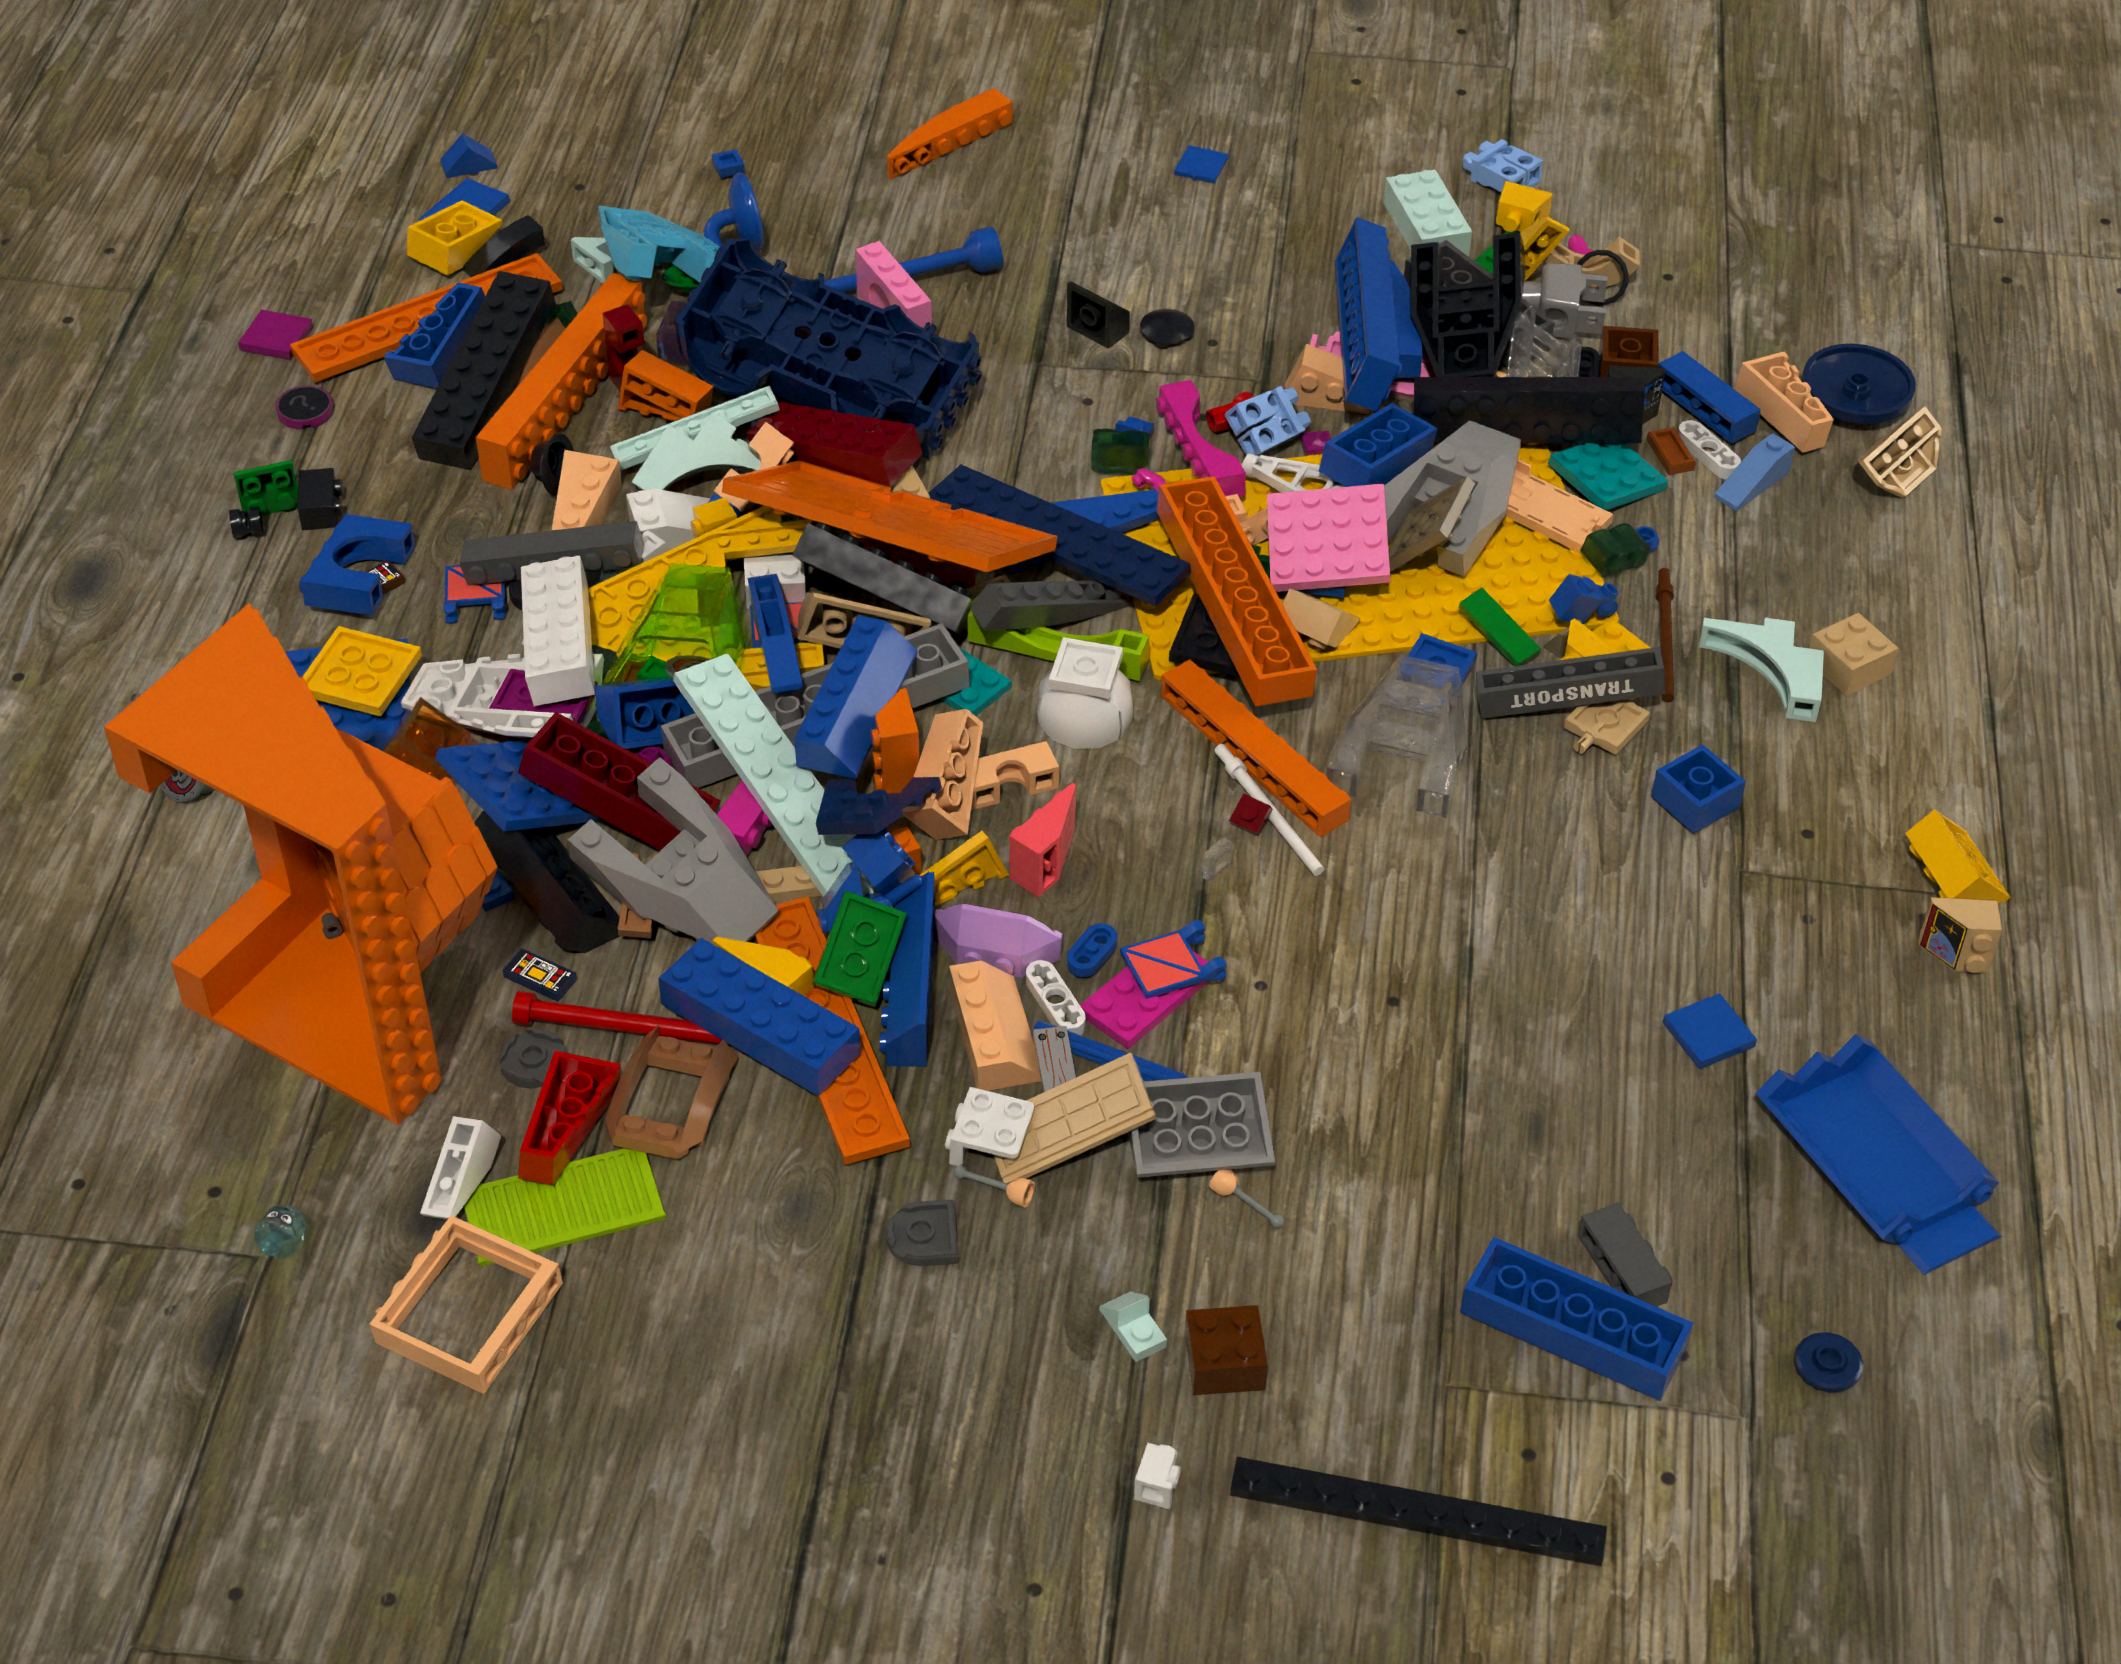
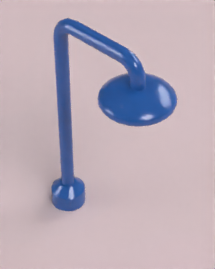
M737 173L733 176L728 191L729 209L715 213L707 220L704 236L718 246L723 247L720 230L725 226L733 224L739 238L749 240L755 251L759 252L764 246V234L758 204L747 176L743 173ZM991 226L971 231L963 244V248L899 264L910 277L965 263L982 274L1002 269L1003 254L996 230ZM856 273L824 281L825 285L844 293L857 290Z

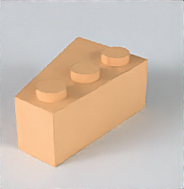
M1306 343L1285 383V388L1293 387L1298 395V401L1293 405L1369 414L1370 409L1345 401L1342 357Z

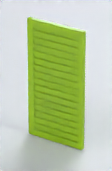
M627 1148L568 1162L553 1185L519 1179L518 1175L480 1184L464 1205L469 1224L533 1253L665 1220L667 1216L666 1212H664L646 1153ZM477 1255V1264L480 1267L494 1264V1262Z

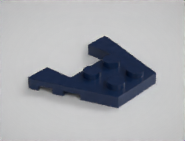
M913 777L900 793H886L885 790H876L869 794H858L854 779H829L826 783L815 823L818 835L877 834L902 817V809L907 806H918L924 802V794L932 791L934 794L942 789L940 778Z

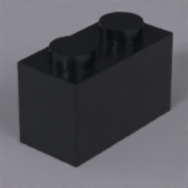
M334 468L299 470L297 509L302 530L335 528L337 525V516L342 515L341 498L338 497L343 496L341 479H336Z

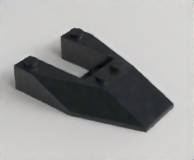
M1520 232L1493 235V281L1443 286V257L1439 243L1431 242L1411 245V316L1436 377H1495L1522 305L1525 281V250Z

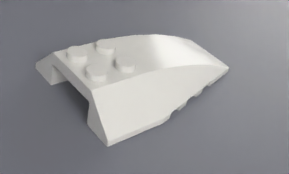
M521 653L510 654L507 657L508 660L491 661L490 657H481L477 659L476 663L464 664L463 659L423 663L401 701L402 708L436 720L486 733L532 739L554 714L550 712L489 709L509 670L525 671V661ZM593 654L594 681H597L598 685H602L603 654ZM596 695L580 724L585 728L588 727L597 709ZM559 713L573 721L571 714Z

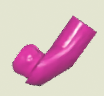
M1573 235L1568 240L1569 250L1575 253L1587 254L1595 251L1588 249L1584 238L1580 235Z

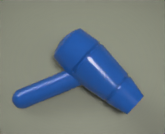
M913 875L885 895L867 893L863 897L893 908L895 903L919 888L923 884V879L920 875Z

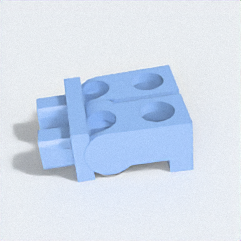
M1501 139L1495 144L1488 141L1483 142L1478 148V155L1472 152L1465 154L1463 157V168L1471 172L1470 181L1474 183L1479 182L1482 186H1490L1502 192L1505 181L1531 188L1540 183L1543 160L1514 146H1507L1508 142Z
M1282 385L1240 402L1224 414L1235 436L1246 432L1238 439L1246 455L1251 453L1260 456L1279 447L1304 432L1305 428L1312 422L1307 412L1302 411L1296 414L1292 406L1298 401L1295 389L1293 387L1283 389Z

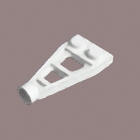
M1251 453L1246 455L1242 464L1247 477H1255L1280 492L1305 491L1306 489L1301 487V483L1305 478L1325 480L1327 483L1323 489L1345 487L1319 472L1320 465L1264 455L1257 456ZM1279 470L1296 473V476L1292 482H1287L1275 474Z

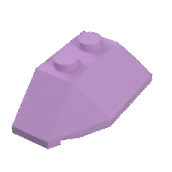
M968 904L955 905L944 910L938 909L934 912V937L956 965L982 960L1014 977L1022 978L1026 976L1027 966L1034 961L1044 960L1052 964L1061 959L1062 933L1057 930H1051L1045 924L1027 915Z

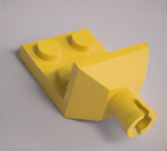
M1574 618L1570 621L1565 656L1559 660L1651 647L1614 619L1591 631Z

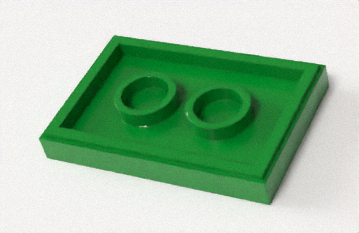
M845 890L812 985L872 1007L876 1006L907 913Z

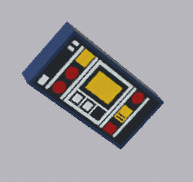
M523 948L517 952L503 969L504 978L557 1002L577 980L576 972Z

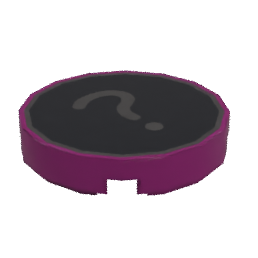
M299 386L281 394L276 401L275 408L281 423L287 427L304 429V426L311 425L312 428L326 422L333 413V402L330 394L323 388Z

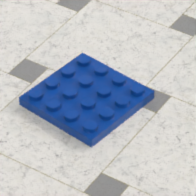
M506 741L504 743H481L479 745H456L438 748L435 757L438 763L503 831L587 823L590 819L594 822L605 821L518 774L523 751L529 741Z

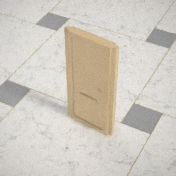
M1130 1052L1026 1100L1033 1103L1034 1113L1018 1157L1014 1159L994 1155L1004 1183L1009 1184L1015 1178L1026 1179L1157 1119L1133 1054Z

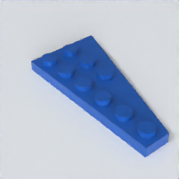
M1155 489L1052 502L1054 505L1119 533L1160 519L1157 514L1158 493ZM1039 555L1005 566V568L1011 575L1050 559Z

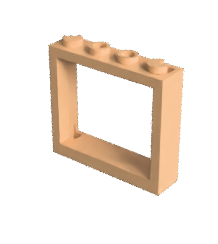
M451 1215L442 1228L434 1232L432 1241L424 1252L419 1253L415 1257L412 1268L404 1279L399 1280L394 1285L391 1296L383 1307H379L375 1311L376 1316L370 1323L375 1343L485 1394L563 1284L559 1264ZM459 1247L531 1279L471 1364L398 1330Z

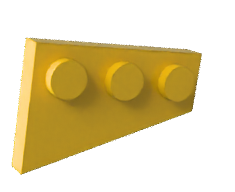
M980 831L920 874V876H923L927 872H934L935 906L954 899L959 891L972 887L973 890L983 887L985 880L995 876L999 879L1009 876L990 839L983 831Z

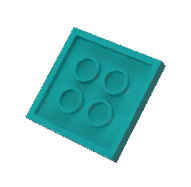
M1584 443L1551 454L1548 464L1594 505L1604 510H1609L1667 489L1669 482L1657 469L1653 468L1625 443Z

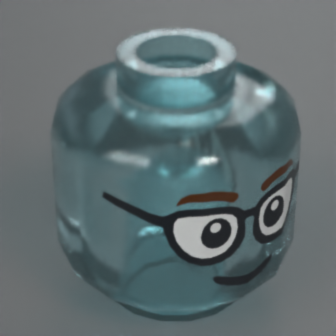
M277 1205L271 1207L255 1226L253 1235L256 1244L263 1253L272 1257L284 1258L290 1256L297 1249L306 1235L307 1226L302 1214L296 1208Z

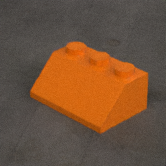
M906 688L900 689L875 715L876 729H871L873 748H877V751L872 752L874 770H878V773H873L875 791L885 790L886 793H900L914 777L919 762V731Z

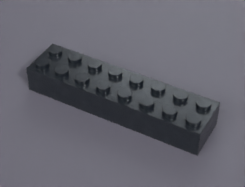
M498 271L411 437L420 460L467 470L472 469L478 457L476 436L507 400L556 304L550 281Z
M1414 377L1413 415L1438 428L1434 443H1441L1468 421H1473L1521 439V443H1642L1645 390L1643 377Z

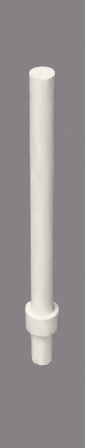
M1219 744L1214 751L1225 764L1226 772L1232 779H1237L1251 797L1272 807L1273 811L1268 819L1314 876L1320 875L1324 871L1322 864L1246 772V765L1239 757H1234L1225 744Z

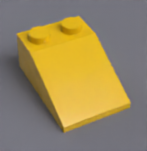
M461 200L408 226L407 255L422 264L438 270L442 274H452L463 268L472 255L492 237L502 225V219Z

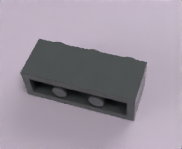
M1619 1202L1582 1215L1578 1238L1610 1287L1656 1307L1667 1303L1672 1286L1670 1272L1666 1267L1660 1265L1654 1256L1651 1244L1642 1238L1636 1228L1633 1217L1625 1213Z

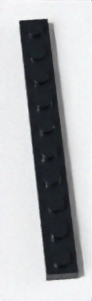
M1237 1457L1230 1488V1496L1602 1567L1607 1526Z

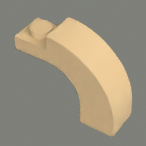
M1621 237L1615 239L1604 249L1619 255L1626 264L1629 276L1640 267L1639 249ZM1559 243L1546 257L1544 262L1546 264L1577 265L1578 261L1585 254L1575 253ZM1597 255L1589 258L1582 265L1581 273L1608 276L1606 287L1623 281L1621 266L1615 259L1609 256ZM1591 284L1590 287L1595 288L1598 287V285Z

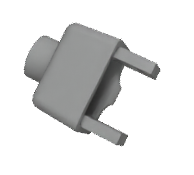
M1548 263L1543 267L1541 282L1524 281L1523 299L1555 323L1554 338L1574 340L1575 332L1602 334L1606 308L1581 306L1579 301L1604 302L1608 276L1581 273L1582 265ZM1596 284L1598 285V287L1593 288L1590 287V285ZM1594 316L1596 319L1591 320L1588 317Z

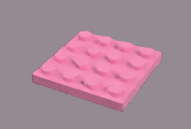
M1384 484L1267 494L1270 582L1276 592L1289 591V588L1305 590L1391 582Z

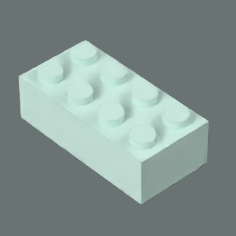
M1424 170L1422 172L1400 174L1386 178L1384 205L1410 250L1411 245L1441 243L1447 240L1469 257L1472 230L1436 170Z

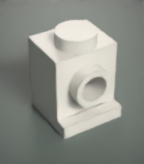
M1147 1443L1135 1478L1134 1500L1170 1509L1173 1488L1175 1489L1181 1470L1180 1466L1175 1465L1178 1453L1174 1448L1168 1445L1158 1446Z

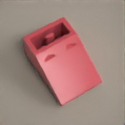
M1073 782L1063 791H1058L1043 808L1037 809L1023 825L1017 826L1009 837L1010 879L1037 897H1040L1060 879L1075 830L1076 784Z

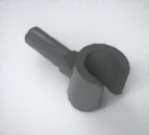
M331 912L324 914L321 919L323 933L326 938L334 939L342 933L340 919Z

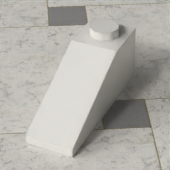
M453 1116L420 1214L426 1217L448 1220L451 1215L456 1217L490 1170L501 1135L482 1120Z

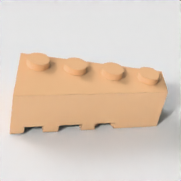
M1785 351L1743 362L1734 389L1761 409L1760 415L1803 453L1824 447L1834 419L1819 398L1812 397L1809 384L1799 379V371L1795 365H1789L1787 362L1789 357Z
M565 450L552 530L602 525L622 487L618 459Z
M967 709L935 714L914 777H939L942 789L936 794L932 793V791L924 794L925 801L918 806H907L902 809L903 815L935 840L968 835L983 722Z

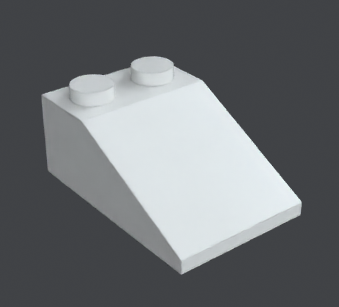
M660 489L642 490L626 494L629 521H637L641 534L649 530L666 542L668 550L695 538L690 523L694 520L693 507L710 501V498Z
M794 552L744 557L747 609H750L751 605L747 578L770 574L778 575L785 603L803 602L806 595L804 563L792 556Z

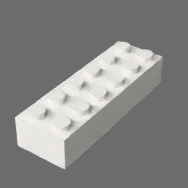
M580 555L562 557L558 560L543 563L535 562L522 566L525 679L533 705L538 706L595 695L588 582Z

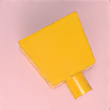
M1505 181L1498 204L1496 224L1502 226L1507 232L1523 231L1546 216L1549 217L1553 193Z

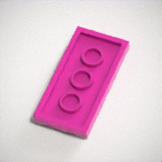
M1193 952L1201 967L1208 962ZM1127 966L1080 1006L1088 1022L1128 1050L1209 981L1206 980L1145 999Z

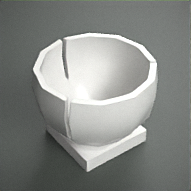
M1063 637L1054 665L1040 682L1037 693L1038 722L1040 727L1053 741L1074 749L1101 748L1118 741L1119 737L1122 738L1131 725L1134 714L1131 684L1119 669L1123 657V647Z

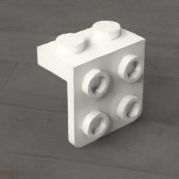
M969 1087L964 1103H959L955 1115V1128L949 1130L946 1138L945 1149L950 1150L949 1164L963 1166L969 1148L1010 1159L1018 1157L1034 1113L1033 1103Z

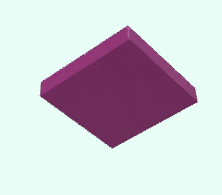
M261 309L239 340V350L291 360L293 354L290 344L306 338L313 327L312 319Z

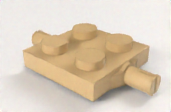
M1635 698L1581 705L1565 719L1564 728L1581 737L1573 745L1576 752L1580 750L1579 753L1583 754L1591 744H1595L1617 755L1649 721L1650 712L1637 706L1633 702Z

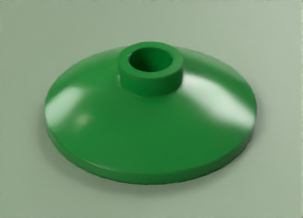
M676 266L666 269L662 274L663 280L666 283L680 287L684 292L690 293L692 289H696L700 284Z

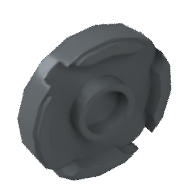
M531 1029L527 1030V1034L520 1036L517 1033L502 1045L499 1054L501 1072L507 1081L518 1087L530 1089L542 1087L554 1051L566 1053V1049L559 1036L547 1030Z

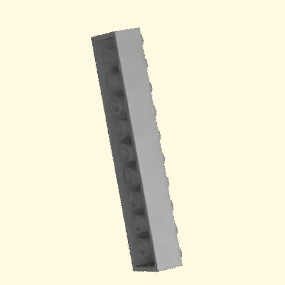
M943 623L904 637L917 649V656L901 689H907L912 708L970 687L968 660ZM833 663L801 674L803 689H796L791 693L782 694L779 692L772 693L771 687L768 686L755 691L794 748V738ZM696 713L661 725L664 751L671 759L674 769L689 784L700 788L737 774Z

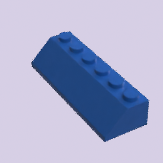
M861 615L857 616L794 738L796 766L853 779L857 778L873 746L871 729H876L875 715L901 689L917 656V649L887 621Z
M927 872L921 876L923 884L895 903V907H893L906 912L907 915L886 975L890 976V981H884L883 1001H888V1006H882L881 1025L887 1026L886 1032H880V1052H886V1066L927 1067L934 949V872Z

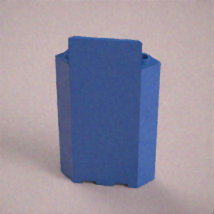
M1855 1034L1833 1057L1817 1051L1795 1075L1778 1069L1756 1092V1095L1881 1239L1897 1244L1923 1275L2002 1237L1976 1208L1978 1204L1986 1202L1993 1195V1189L2000 1182L1869 1039Z

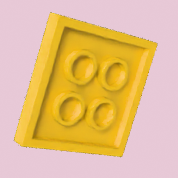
M338 626L302 677L316 700L381 717L421 658V647Z

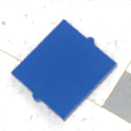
M1188 145L1174 170V175L1192 178L1193 181L1201 180L1215 184L1229 158V154L1213 151L1210 148L1204 149Z

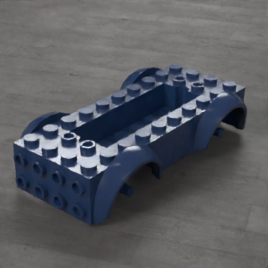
M728 238L725 245L718 248L711 267H707L704 270L700 284L696 289L691 290L686 306L683 310L680 309L674 319L677 332L676 340L678 341L680 354L684 355L689 367L696 376L713 385L715 390L728 395L741 396L759 388L770 386L773 394L801 406L915 425L923 453L921 457L929 460L934 451L938 452L943 444L945 432L947 429L951 430L956 422L959 408L966 406L972 386L976 387L982 377V371H980L982 356L979 355V343L976 342L975 334L969 332L968 340L965 342H956L939 337L934 334L937 327L933 323L931 325V322H927L924 328L920 327L908 318L900 306L896 304L884 309L825 285L824 274L818 273V279L813 280L791 275L784 271L787 268V264L784 261L781 262L778 259L775 265H772L755 251L749 240L745 238ZM800 328H808L811 331V335L809 338L802 340V338L795 336V332ZM827 338L835 340V343L830 346H824L820 342ZM857 349L861 352V357L855 361L848 360V357H845L846 351Z

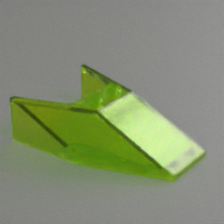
M671 563L626 632L606 674L603 685L623 682L627 662H643L648 660L654 652L656 639L706 643L710 647L712 659L728 653L741 671L746 645L730 567ZM638 643H643L647 646L643 653H632Z

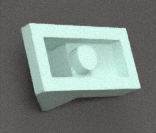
M574 237L571 239L573 261L604 283L613 273L614 269L613 259L605 238Z
M1130 1291L1100 1305L1101 1313L1135 1362L1167 1348L1166 1337L1149 1314V1297L1147 1295Z

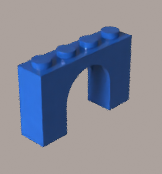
M345 514L339 525L335 526L329 540L324 542L317 558L312 560L311 567L307 573L300 579L299 590L303 593L305 606L373 615L383 599L380 574L349 570L343 567L360 560H388L389 562L405 564L415 548L412 523Z

